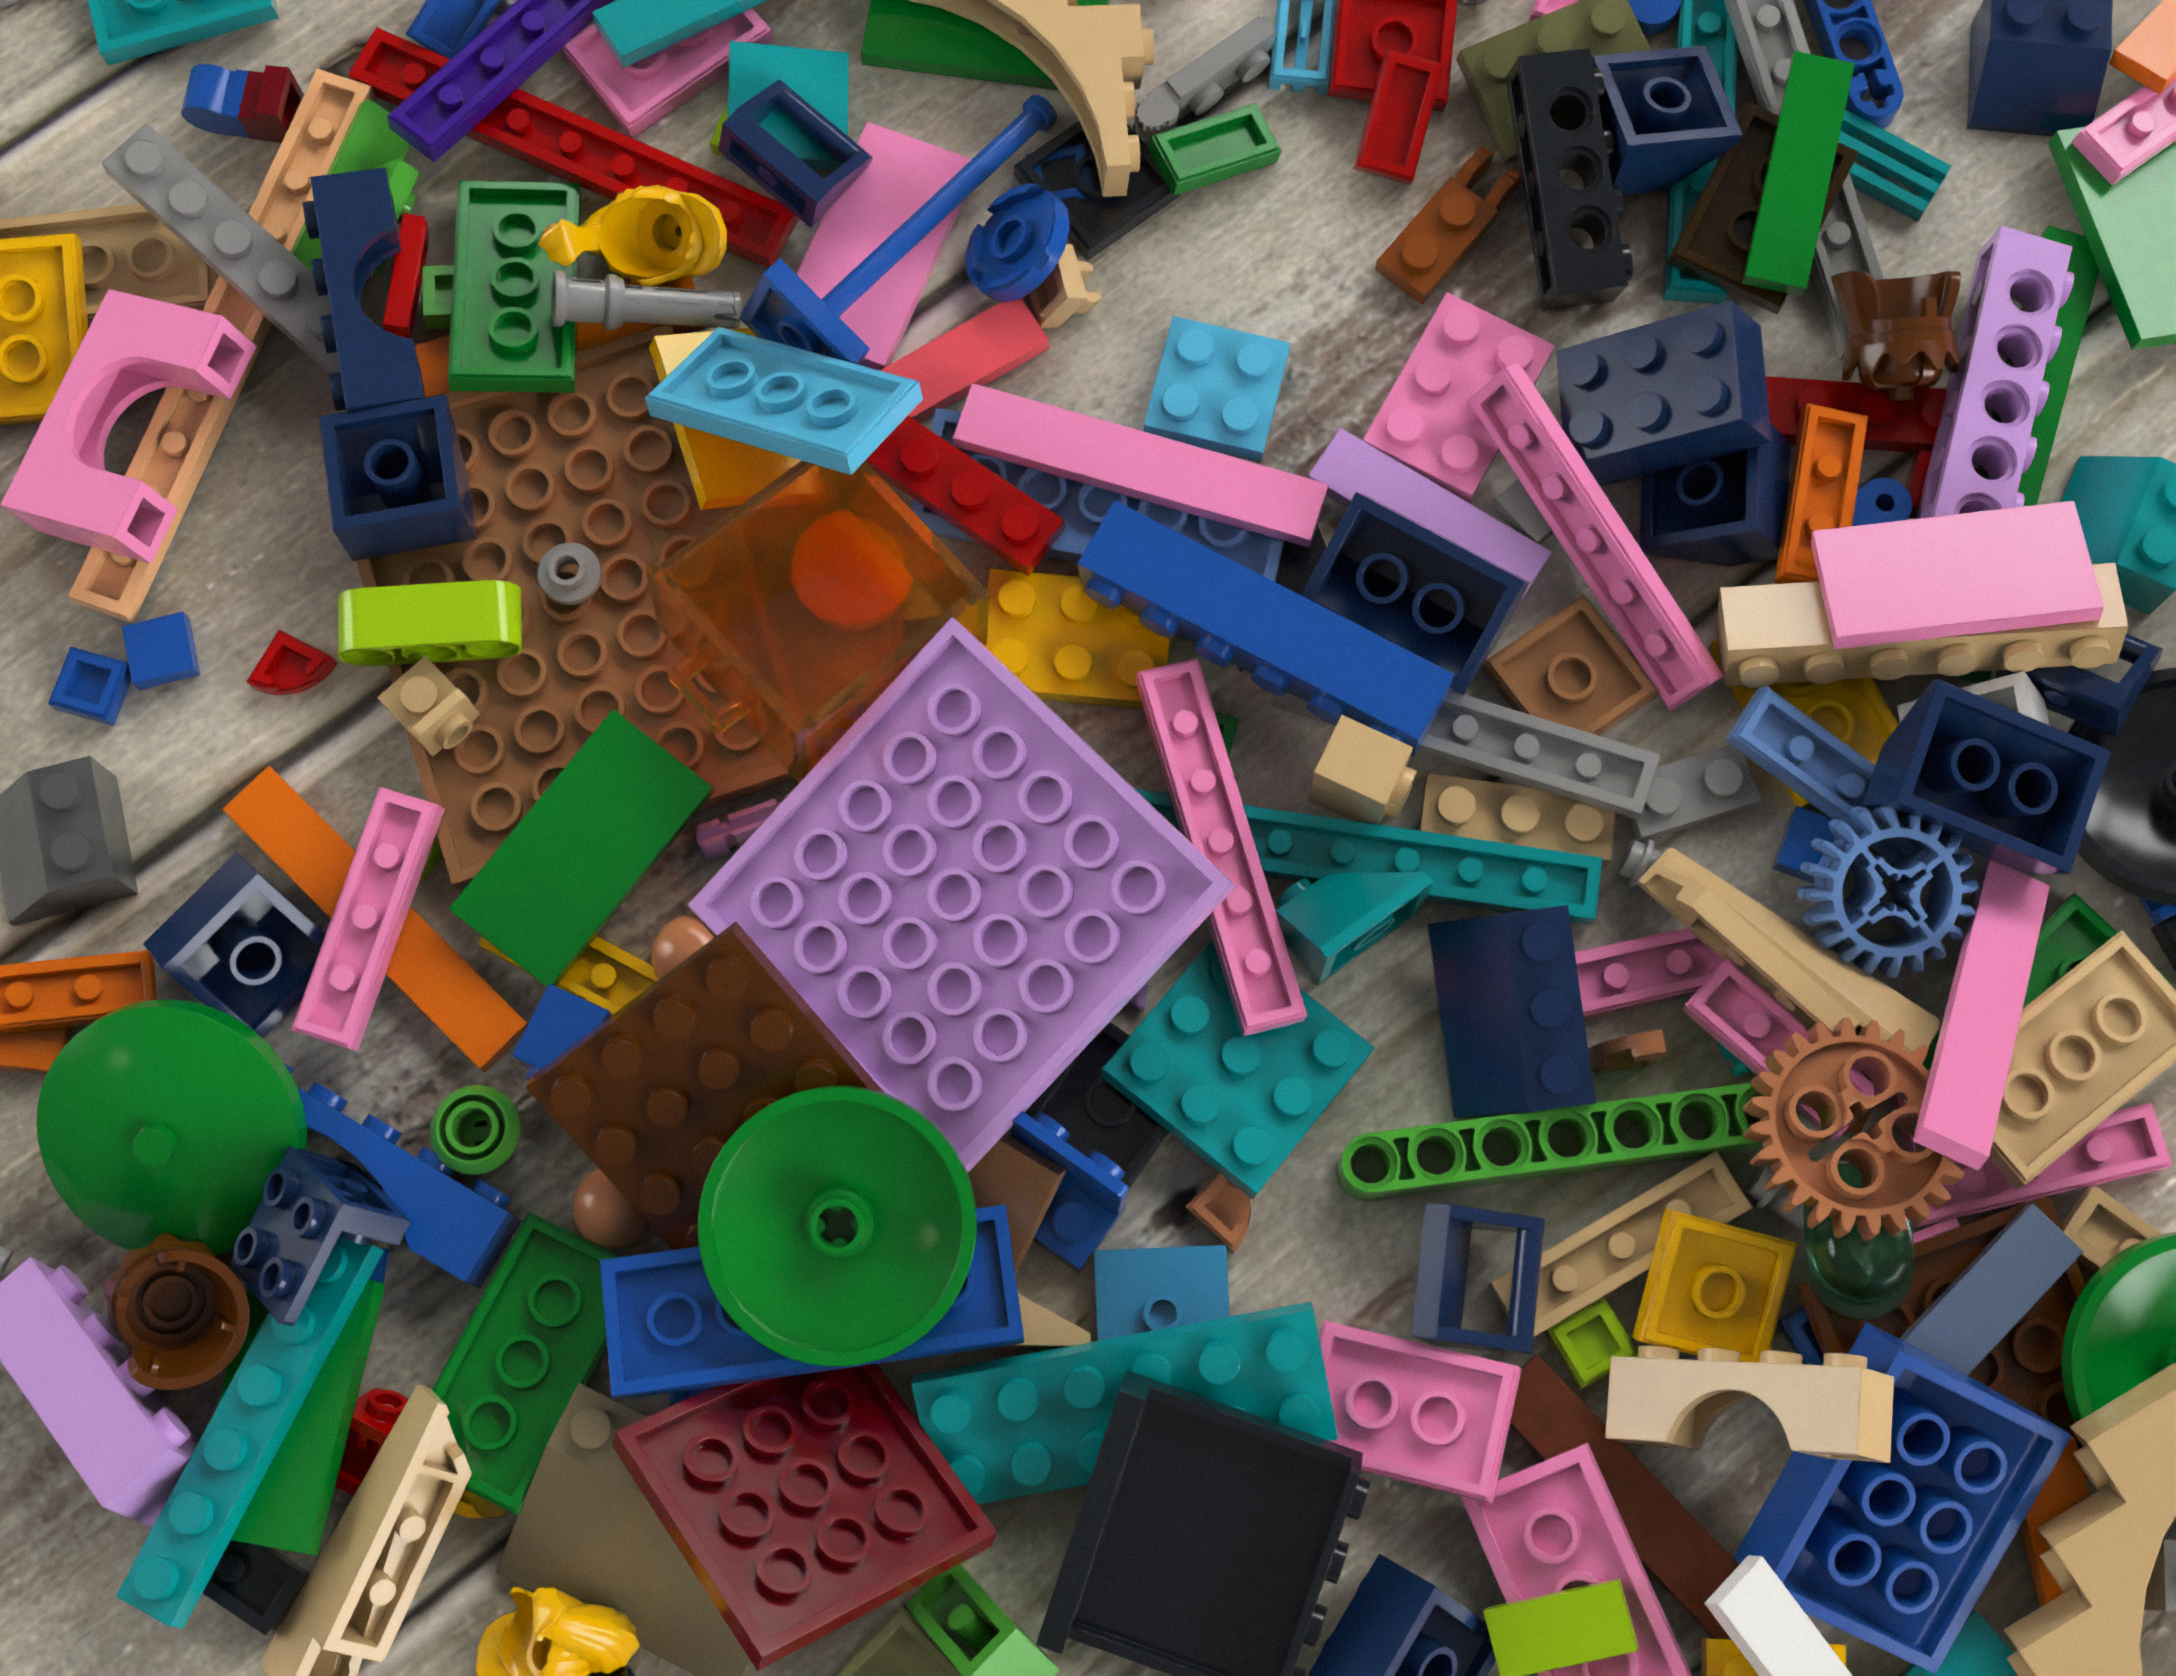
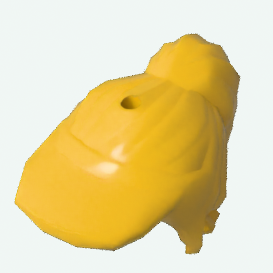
M641 185L636 189H626L624 192L618 193L614 201L592 213L581 226H576L572 222L561 218L558 223H553L543 230L538 245L546 251L550 261L563 266H570L582 252H587L593 256L603 258L609 269L617 272L621 277L629 278L632 282L639 283L642 286H657L683 277L706 275L719 267L726 251L727 229L720 210L699 194L676 191L659 185L648 187Z
M513 1587L509 1595L513 1596V1600L517 1604V1610L502 1615L486 1627L478 1645L476 1672L477 1676H589L590 1673L597 1672L609 1675L625 1667L629 1659L637 1652L640 1644L636 1636V1627L630 1622L626 1613L603 1605L585 1604L554 1587H539L534 1592Z

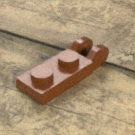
M1481 146V148L1474 152L1473 156L1462 166L1456 178L1451 176L1377 259L1375 270L1420 304H1424L1492 227L1496 222L1498 212L1512 197L1522 182L1521 173L1511 167L1510 170L1498 179L1485 200L1472 192L1470 189L1488 171L1494 157V153L1485 146Z

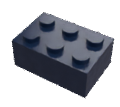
M1732 300L1556 350L1562 429L1600 487L1772 443L1761 326Z

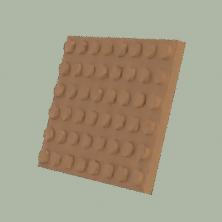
M661 325L576 352L575 393L454 391L445 394L450 406L470 484L477 539L356 561L364 588L481 580L507 581L517 584L521 588V653L500 659L433 663L456 688H459L469 698L481 714L472 722L473 727L467 737L453 748H443L432 757L406 729L428 802L438 804L445 809L437 831V837L451 884L457 891L467 887L612 709L714 788L715 791L700 810L805 776L818 763L733 506L700 510L673 422L659 419L649 414L645 397L660 384L649 346L654 336L675 334L672 325ZM563 543H578L588 547L596 555L602 569V579L597 591L588 600L575 605L559 604L551 600L544 593L538 581V566L541 559L551 548ZM576 564L565 565L560 569L558 577L564 580L575 577L579 571V566ZM415 664L387 665L392 684Z

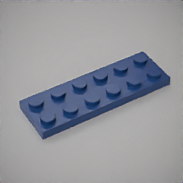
M1006 1204L976 1208L977 1237L971 1266L960 1293L943 1318L927 1334L898 1353L860 1365L821 1366L808 1364L778 1354L757 1342L737 1325L720 1304L704 1271L699 1247L600 1260L611 1397L616 1401L1024 1343Z

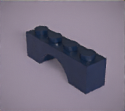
M386 168L310 177L314 201L303 202V212L309 239L320 238L322 257L311 259L317 294L318 296L328 295L331 315L320 316V322L327 354L335 352L338 354L340 372L329 374L335 410L353 411L426 398L414 339L385 331L373 323L361 309L362 292L372 272L385 260L402 251L394 199Z

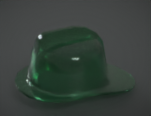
M1837 1164L1838 1173L1847 1185L1854 1188L1862 1187V1176L1853 1164ZM1804 1205L1805 1267L1808 1283L1820 1302L1836 1314L1856 1320L1880 1318L1897 1308L1910 1291L1914 1272L1912 1222L1906 1218L1907 1229L1892 1237L1881 1223L1879 1234L1869 1241H1863L1857 1224L1854 1222L1849 1233L1842 1238H1835L1832 1218L1826 1217L1813 1229L1807 1227L1809 1207Z

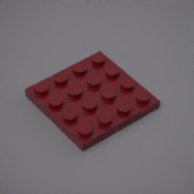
M877 1364L711 1387L615 1432L612 1447L757 1671L992 1547L998 1533Z

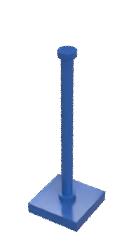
M1037 94L1027 99L1022 106L1023 112L822 299L779 258L762 274L739 319L759 338L859 365L870 348L839 317L1038 130L1047 131L1057 121V114L1048 100Z

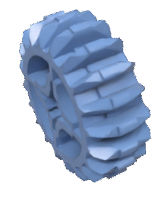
M1860 806L1852 808L1850 814L1852 828L1842 820L1833 819L1828 822L1829 830L1835 840L1832 843L1819 838L1811 841V847L1814 851L1821 854L1822 857L1818 864L1803 862L1800 865V870L1807 875L1815 877L1814 885L1803 886L1796 891L1800 899L1816 903L1815 906L1806 910L1801 916L1803 922L1807 925H1822L1814 939L1823 948L1834 946L1833 951L1839 954V958L1847 964L1854 960L1856 966L1870 975L1878 966L1881 974L1889 978L1898 976L1902 963L1908 970L1914 973L1924 971L1923 952L1937 960L1947 958L1945 947L1940 940L1944 936L1955 941L1965 938L1962 930L1953 924L1957 915L1968 918L1976 914L1972 906L1961 903L1962 894L1972 893L1980 888L1975 880L1961 878L1960 873L1969 869L1975 862L1971 855L1964 853L1953 854L1962 838L1955 834L1940 835L1941 825L1929 824L1920 826V817L1918 816L1898 818L1896 810L1892 807L1874 809L1873 816L1867 808ZM1902 837L1913 844L1918 850L1909 858L1900 855L1892 862L1886 863L1883 857L1873 855L1868 846L1883 839ZM1850 867L1855 876V886L1853 892L1843 901V883ZM1881 876L1894 880L1888 887L1894 903L1880 899L1886 893L1885 887L1881 883L1883 881ZM1931 879L1929 901L1925 910H1923L1920 903V893L1922 887ZM1886 916L1893 922L1901 924L1906 930L1898 936L1885 940H1867L1856 931L1865 922L1875 924Z

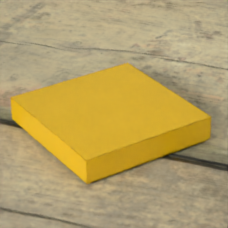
M1665 1208L1632 1338L1660 1347L1677 1349L1680 1352L1698 1356L1699 1348L1732 1350L1740 1353V1362H1759L1760 1351L1771 1350L1797 1243Z

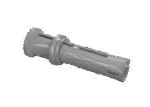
M554 270L551 285V324L553 327H562L565 321L603 324L605 330L615 331L616 328H621L623 322L708 328L722 327L726 329H738L740 325L739 318H736V315L741 316V296L739 291L725 292L625 285L624 279L618 278L616 274H607L604 280L566 277L565 272L560 270Z

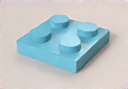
M1173 316L1145 418L1144 432L1207 450L1262 462L1291 343Z

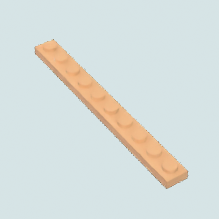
M316 69L248 213L287 250L291 251L304 224L303 202L314 201L310 177L327 175L359 104L368 99L374 102L377 99L371 86ZM220 275L203 311L222 315L257 346L231 400L185 388L166 387L125 476L141 480L177 507L178 510L152 563L91 547L68 595L77 605L132 624L138 615L272 326L270 320Z

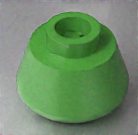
M484 1085L466 1086L449 1094L435 1110L430 1125L431 1144L438 1158L450 1169L467 1175L485 1174L503 1165L515 1151L521 1132L519 1114L512 1101L497 1089Z

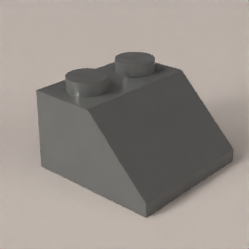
M91 756L27 771L0 794V875L9 924L16 926L138 894L117 777Z

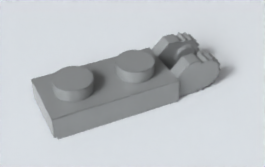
M1258 16L1166 79V82L1147 94L1146 99L1142 98L1141 102L1137 103V108H1135V124H1133L1132 130L1148 147L1152 135L1176 128L1177 121L1193 111L1195 115L1207 112L1222 98L1225 88L1238 79H1241L1243 83L1249 82L1267 68L1271 61L1270 56L1276 31L1264 16Z

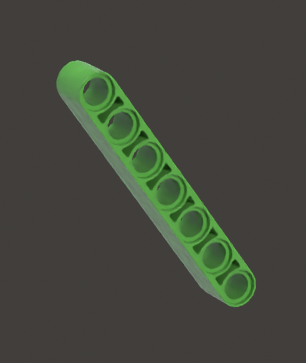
M1750 1083L1371 1132L1355 1137L1346 1145L1337 1163V1178L1340 1187L1349 1196L1357 1200L1373 1201L1706 1157L1714 1151L1721 1155L1763 1148L1762 1142L1743 1138V1132L1751 1126L1746 1120L1743 1107L1752 1097L1763 1095L1756 1091ZM1681 1110H1694L1705 1119L1707 1135L1704 1140L1692 1139L1682 1131L1679 1124ZM1629 1118L1640 1126L1643 1133V1143L1640 1148H1627L1616 1139L1613 1132L1616 1119ZM1555 1126L1566 1127L1576 1135L1579 1142V1151L1576 1156L1563 1157L1552 1150L1548 1142L1550 1128ZM1500 1135L1506 1138L1514 1149L1513 1163L1507 1166H1497L1491 1163L1485 1157L1482 1150L1484 1137ZM1426 1143H1433L1443 1147L1450 1159L1448 1172L1437 1175L1424 1171L1417 1160L1418 1147ZM1360 1152H1371L1378 1155L1385 1166L1384 1179L1376 1183H1365L1359 1180L1353 1174L1351 1158Z

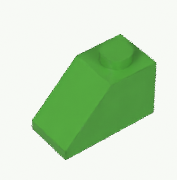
M961 1564L930 1579L905 1605L963 1676H1055L1060 1671L1026 1631Z

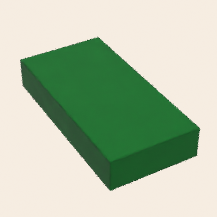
M1256 103L1152 135L1147 147L1173 196L1277 163L1282 152Z

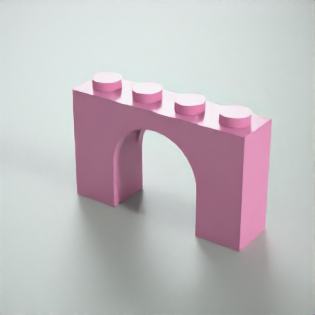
M108 289L0 505L40 533L152 563L178 508L141 480L105 470L104 450L108 435L116 420L128 406L143 395L157 389L180 387L231 400L257 346L222 315Z

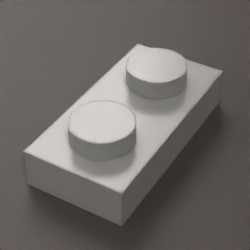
M1728 745L1657 767L1640 820L1628 817L1636 840L1645 842L1647 839L1658 838L1755 808L1762 799L1745 755L1733 746Z

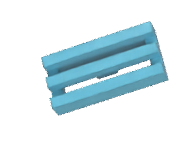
M1278 0L1269 89L1280 90L1281 84L1293 85L1292 91L1304 92V86L1316 87V94L1327 95L1337 0H1325L1318 71L1306 70L1313 0H1301L1294 68H1283L1290 0Z

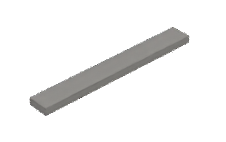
M1724 0L1757 105L1779 115L1790 60L1794 51L1810 54L1793 0ZM1848 173L1819 231L1811 267L1814 283L1839 360L1844 359L1845 338H1848V326L1840 308L1831 277L1854 270L1868 272L1873 276L1874 280L1884 279L1850 173Z

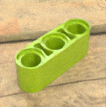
M481 580L349 589L338 595L337 656L340 661L357 666L416 664L424 656L432 663L500 659L512 657L522 652L521 588L511 582Z

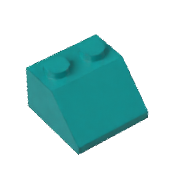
M2080 456L2074 465L2059 502H2075L2091 563H2115L2124 604L2150 615L2176 591V463L2162 457Z

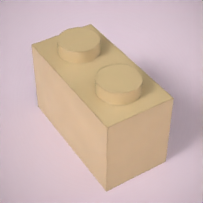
M1341 715L1314 770L1309 801L1352 821L1381 825L1385 815L1397 820L1417 774L1416 770L1407 767L1413 747Z

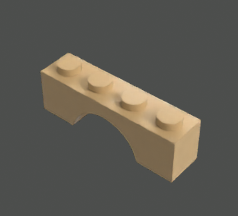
M1638 1346V1357L1611 1356L1605 1438L1642 1447L1700 1450L1709 1429L1725 1411L1741 1402L1760 1399L1775 1413L1781 1422L1792 1451L1824 1459L1890 1463L1894 1377L1867 1369L1868 1358L1852 1354L1825 1353L1823 1365L1802 1364L1803 1355L1784 1351H1760L1759 1362H1740V1353L1732 1350L1699 1348L1697 1360L1679 1359V1350L1659 1346Z

